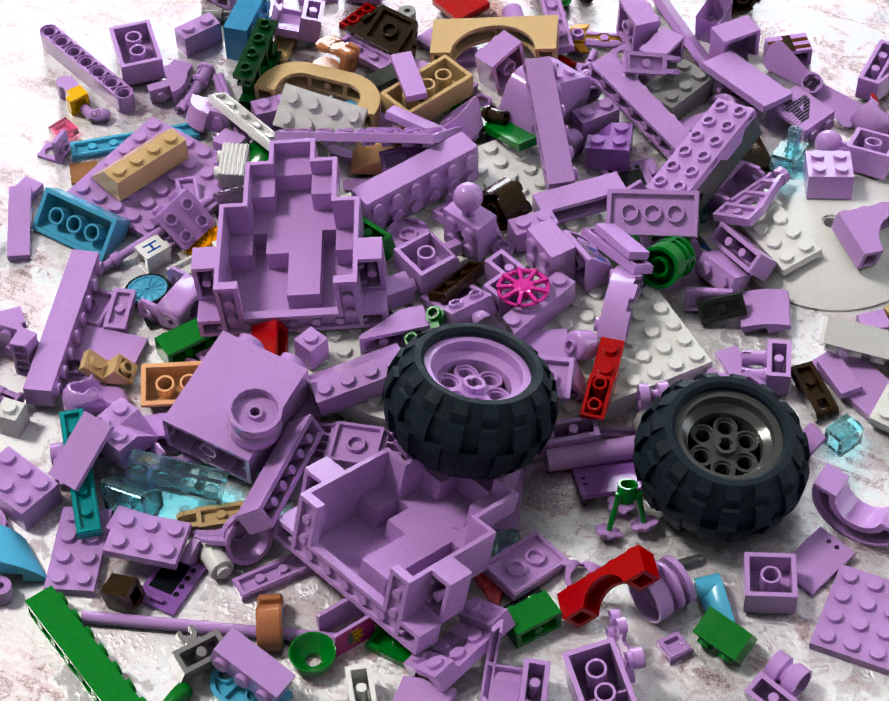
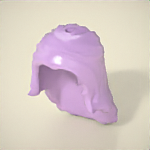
M92 374L87 380L68 383L62 393L65 411L83 408L84 411L93 416L102 413L120 397L128 402L130 401L126 390L118 386H104Z

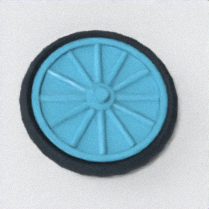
M151 273L135 277L128 282L124 289L136 290L138 295L135 306L138 307L137 303L142 298L157 304L172 286L166 277Z

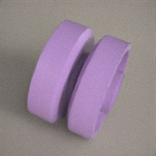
M258 385L246 386L236 391L229 399L227 407L229 436L235 444L244 449L261 450L273 445L280 437L283 422V407L277 394L267 387Z

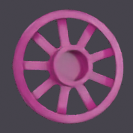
M517 267L516 270L503 273L496 284L497 294L503 302L513 307L526 308L535 306L546 299L550 292V283L548 277L538 272L536 268L521 269ZM518 274L519 280L511 276ZM522 274H529V276L524 279ZM534 276L540 278L538 280L531 281ZM508 280L513 284H503V282ZM545 283L546 289L536 287L535 285ZM502 289H513L505 295L501 293ZM533 291L543 293L544 295L538 300L533 295ZM515 294L518 297L517 303L508 301V298ZM530 297L532 303L522 304L523 298Z

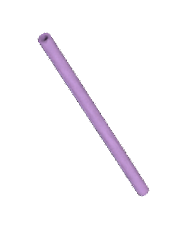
M85 610L81 614V623L176 632L180 630L189 633L188 626L192 624L198 634H208L218 629L222 636H225L234 627L245 637L257 639L256 625ZM283 628L284 641L289 642L307 632H320L329 636L332 640L333 635L336 633Z

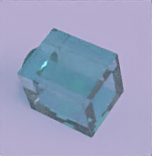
M846 413L826 427L824 434L826 441L824 444L839 457H842L861 444L864 427L858 420L853 419Z

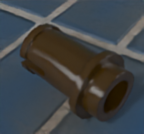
M493 105L485 106L482 109L481 116L486 122L494 121L506 125V122L510 120L509 111L497 109Z

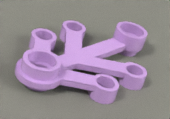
M619 609L609 610L610 621L609 626L606 627L607 638L614 637L630 683H635L634 670L646 667L644 651L641 646L631 648L626 642L628 624L626 618L621 617Z

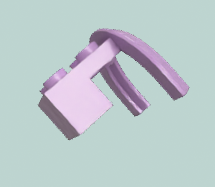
M275 0L271 20H277L278 27L274 37L276 38L279 35L287 39L294 38L307 43H316L319 38L326 1L305 0L303 11L283 7L284 0Z
M500 619L492 626L480 701H547L551 661L525 657L522 668L496 664L504 619Z

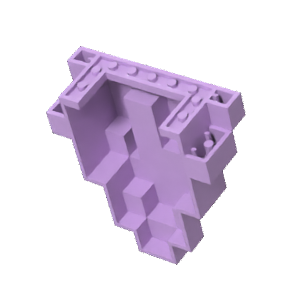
M315 138L270 141L268 161L246 162L243 203L219 204L216 246L192 248L191 273L199 300L197 324L201 337L219 336L222 331L232 335H240L241 333L251 334L252 325L275 319L287 327L288 332L305 331L310 326L316 330L374 327L389 317V303L386 290L387 266L382 237L364 238V222L359 196L340 197L337 156L318 158Z
M389 447L346 470L326 456L305 467L298 506L278 517L274 526L273 537L416 656L437 643L441 624L464 610L471 579L487 570L496 536V531L493 529L494 524L515 512L519 493L513 488L517 487L521 469L514 473L500 475L498 478L464 479L434 471L413 458L405 461ZM460 512L467 514L466 524L463 527L467 529V533L452 528Z

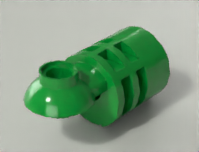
M667 236L648 247L647 250L650 254L647 261L654 267L652 274H644L643 281L652 288L664 289L688 275L696 263V253L690 241L691 237Z

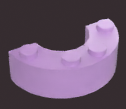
M827 463L812 486V500L818 513L834 530L857 543L872 547L889 546V507H874L861 501L850 489L848 483L849 475Z

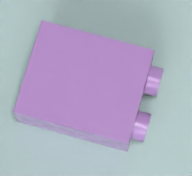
M222 331L162 419L167 445L252 484L267 462L280 437L273 445L261 450L244 449L235 444L229 436L227 428L229 399L236 391L246 386H264L274 391L280 398L283 407L281 437L287 424L293 421L310 394L306 364L292 353L284 352L281 356L265 350L262 342L250 334L241 333L237 337Z

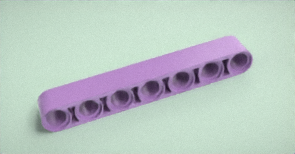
M46 24L40 28L42 46L47 53L118 112L128 114L135 110L133 89L56 25Z

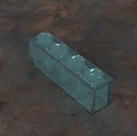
M132 449L127 463L124 482L221 505L229 472Z

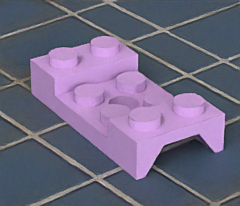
M474 596L465 604L464 610L458 613L461 621L454 625L442 639L437 641L430 650L425 649L416 656L411 654L403 662L409 676H425L429 678L440 692L444 693L487 652L490 633L494 624L500 619H504L501 638L515 626L508 609Z

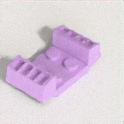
M0 317V354L13 358L16 373L27 376L39 344L37 333L23 328L20 322Z
M335 421L333 423L318 422L325 433L307 466L328 456L341 467L349 468L387 447L400 457L402 453L393 444L395 438L392 432H389L385 427L344 421Z

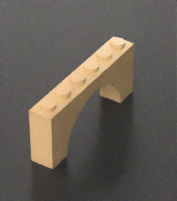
M558 15L434 19L430 46L431 62L444 54L456 61L467 49L490 42L494 36L503 30L522 41V45L530 50L535 58L551 56L558 59L559 17Z

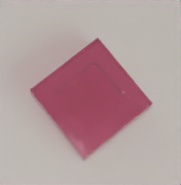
M66 117L48 127L49 133L54 137L58 135L61 129L67 131L68 139L79 133L78 127Z

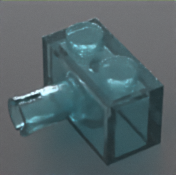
M790 126L788 128V138L784 137L771 154L769 173L781 166L788 170L790 179L795 180L798 173L803 172L805 151L809 150V143L800 141L802 128L798 126Z

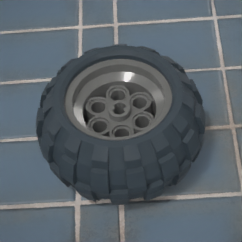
M717 372L698 374L693 380L685 379L672 384L662 392L661 398L657 397L646 408L634 439V469L637 481H642V492L647 503L652 509L661 511L664 514V521L675 529L681 530L685 528L695 532V538L711 542L714 537L724 538L729 543L746 541L752 534L760 533L762 535L774 528L786 515L794 510L804 492L810 474L808 439L806 432L802 431L796 412L787 402H780L777 399V393L763 383L757 385L748 381L746 376L733 373L729 376H720Z

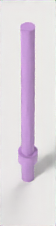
M209 195L199 201L204 208L213 203ZM159 226L121 251H115L110 254L109 258L103 262V272L113 266L117 267L122 264L125 258L135 253L134 246L156 234L160 237L166 233L165 230Z

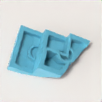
M0 524V573L22 574L23 581L45 582L46 574L26 539L14 530Z

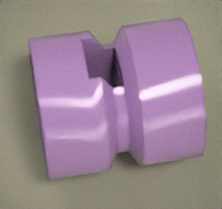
M782 650L777 651L770 658L763 670V673L795 698L807 687L813 673L801 663L794 664L793 658Z

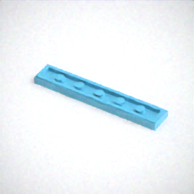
M187 123L171 125L188 136L201 140L200 132ZM134 132L70 142L72 160L107 156Z

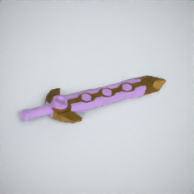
M579 24L570 28L575 51L579 53L589 54L587 47L616 48L623 45L617 33L586 31L589 28V24Z

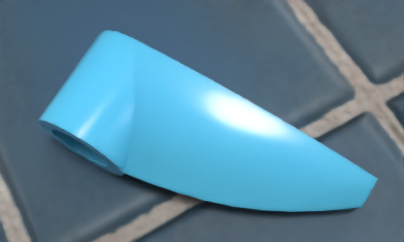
M715 573L693 579L696 596L705 611L711 606L735 622L720 574Z

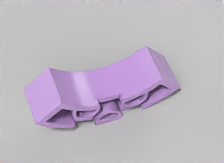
M617 265L615 269H610L609 285L601 316L596 317L594 323V331H597V337H606L625 342L628 340L634 311L630 306L631 303L637 302L641 293L644 274L633 275L621 265Z

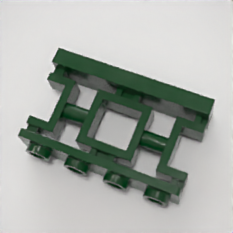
M257 19L232 74L233 79H238L237 85L242 86V94L238 103L250 112V101L255 100V83L267 70L280 65V59L283 58L282 51H277L278 46L273 44V36L278 27L277 20Z

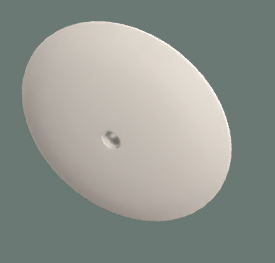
M804 165L785 168L790 173V180L780 188L774 199L822 249V256L785 276L775 267L765 282L753 275L750 280L761 289L788 290L790 304L818 311L850 312L876 307L889 302V226L879 231V238L884 251L877 264L859 269L855 267L831 229L836 215L840 211L857 209L861 206H871L880 202H889V182L883 179H873L868 175L854 173L851 199L806 198L803 177ZM728 224L746 236L737 225Z

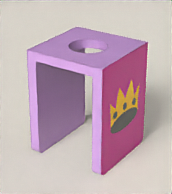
M347 598L342 599L316 615L318 631L325 632L333 630L353 617L358 619V621L333 635L337 657L369 639L375 631L374 621Z

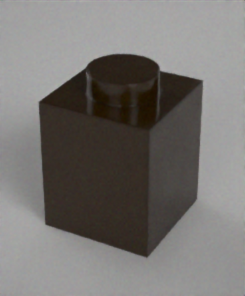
M111 573L100 591L108 609L133 614L146 595L138 578Z

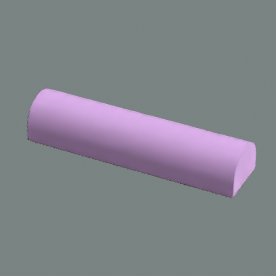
M635 435L548 448L545 451L544 460L547 472L632 460Z

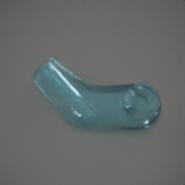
M509 528L497 533L490 558L521 540L519 531Z

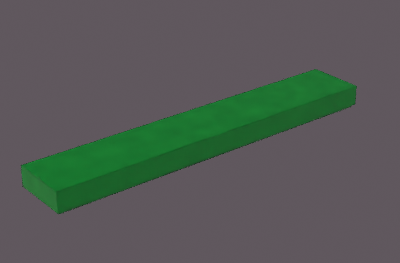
M465 102L452 107L451 112L459 106H461L462 104H464ZM482 118L484 126L481 131L520 152L537 145L535 135L510 122H506L507 124L503 125L494 121L486 122Z

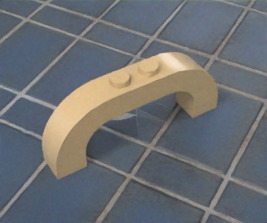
M288 62L267 70L254 85L255 100L281 94L285 83L306 90L351 100L357 106L367 108L368 112L363 126L365 129L367 127H377L380 122L379 91L370 80L359 74L310 62Z

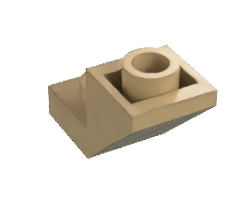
M88 349L83 353L78 371L88 377L92 374L96 380H100V383L130 386L133 384L138 365L120 353L107 361L91 349Z

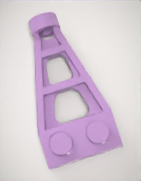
M777 167L773 172L768 173L733 196L729 202H724L713 213L714 221H723L726 224L744 227L753 226L764 215L780 188L790 180V173L784 167ZM763 188L769 189L768 192H761L760 190ZM746 200L758 201L756 206L741 204Z

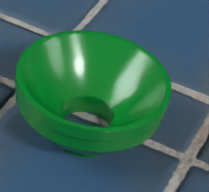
M307 632L297 636L292 641L288 650V657L291 666L298 673L304 676H318L326 673L334 665L336 647L329 636L320 632ZM310 657H318L321 662L319 665L312 667L306 664V660Z

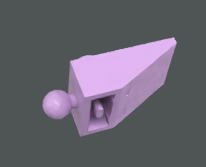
M473 284L448 303L429 301L428 293L430 291L419 296V300L427 309L431 306H439L443 309L447 316L443 325L458 322L490 326L491 323L499 320L492 294Z

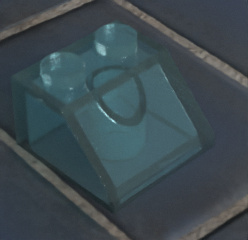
M118 475L102 478L100 481L105 509H112L113 514L117 507L121 505L157 516L164 506L162 492L155 486L145 485Z

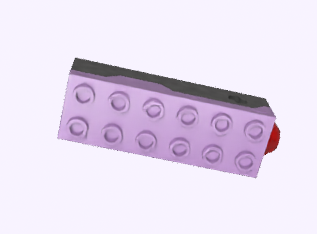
M717 98L645 188L651 190L700 191V213L760 137L761 131L755 109Z

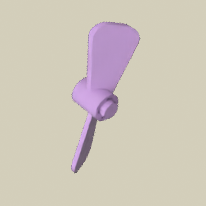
M776 41L772 43L763 58L765 68L802 87L804 91L835 111L834 118L841 126L852 128L853 125L850 119L863 104L825 85L821 76L816 72H810L784 42Z

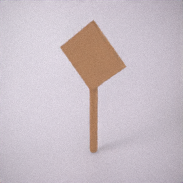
M97 160L69 164L71 184H76L97 165Z

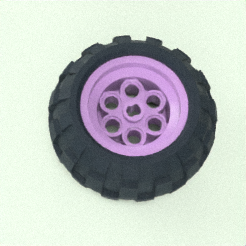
M478 323L445 324L424 330L418 336L412 338L405 348H400L390 363L382 392L386 425L402 449L411 458L418 460L424 466L434 471L464 479L498 478L500 475L514 473L530 464L535 455L541 453L551 438L559 412V401L554 376L547 363L538 356V352L529 344L505 330Z

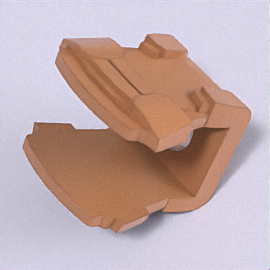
M334 35L325 36L315 43L316 50L340 58V64L332 57H321L312 63L355 73L360 55L359 46L352 42L345 43L343 39Z

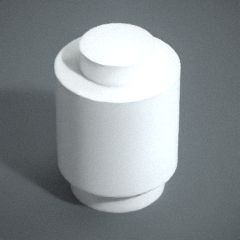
M205 544L200 550L201 560L211 577L214 579L227 578L231 574L234 564L227 556L226 550L223 546Z

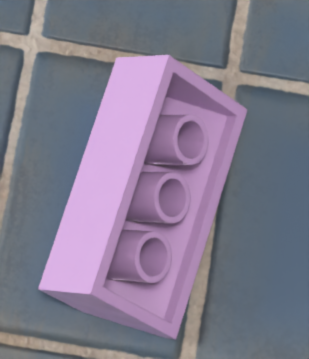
M394 343L308 375L309 384L321 416L324 417L367 401V399L382 395L388 367L400 350L399 345Z

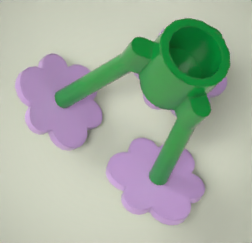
M629 478L619 480L617 492L615 495L608 497V509L611 511L608 524L602 523L595 526L596 533L601 538L614 540L615 538L623 537L620 529L613 527L616 514L618 512L621 515H626L627 511H634L635 500H637L640 516L630 522L632 531L644 533L658 526L659 522L655 516L645 515L642 501L643 492L638 490V483L635 480Z

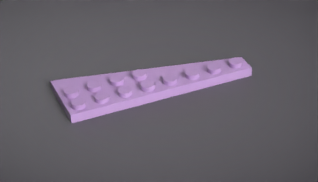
M442 126L424 128V130H421V127H407L404 130L401 127H367L366 129L354 130V132L353 128L336 129L335 132H333L332 128L315 129V132H313V128H287L275 131V140L315 138L316 141H322V145H334L336 142H342V145L348 146L355 145V142H362V146H373L375 143H382V146H395V143H402V147H413L415 144H422V147H432L461 132L462 126H456L443 131Z

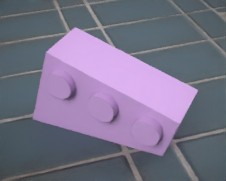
M880 39L858 77L855 97L869 101L870 94L874 93L878 100H880L889 93L888 41Z

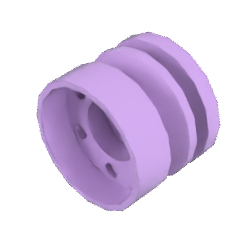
M665 555L658 561H655L660 580L640 592L628 585L629 593L638 610L647 620L656 624L671 616L674 610L679 611L685 605L687 606L692 603L696 596L694 584L683 565L671 555Z

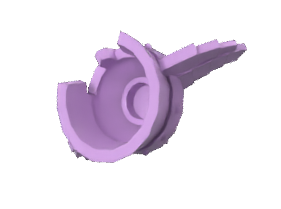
M234 514L224 523L221 529H196L191 531L193 538L200 540L202 543L223 546L227 556L233 563L244 566L260 561L268 553L272 546L274 527L250 535L236 518L237 514Z

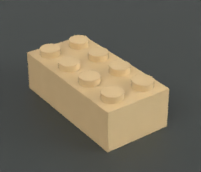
M444 54L419 69L427 91L426 99L406 102L400 84L397 82L380 92L381 112L385 114L389 108L395 105L430 121L474 94L473 75Z

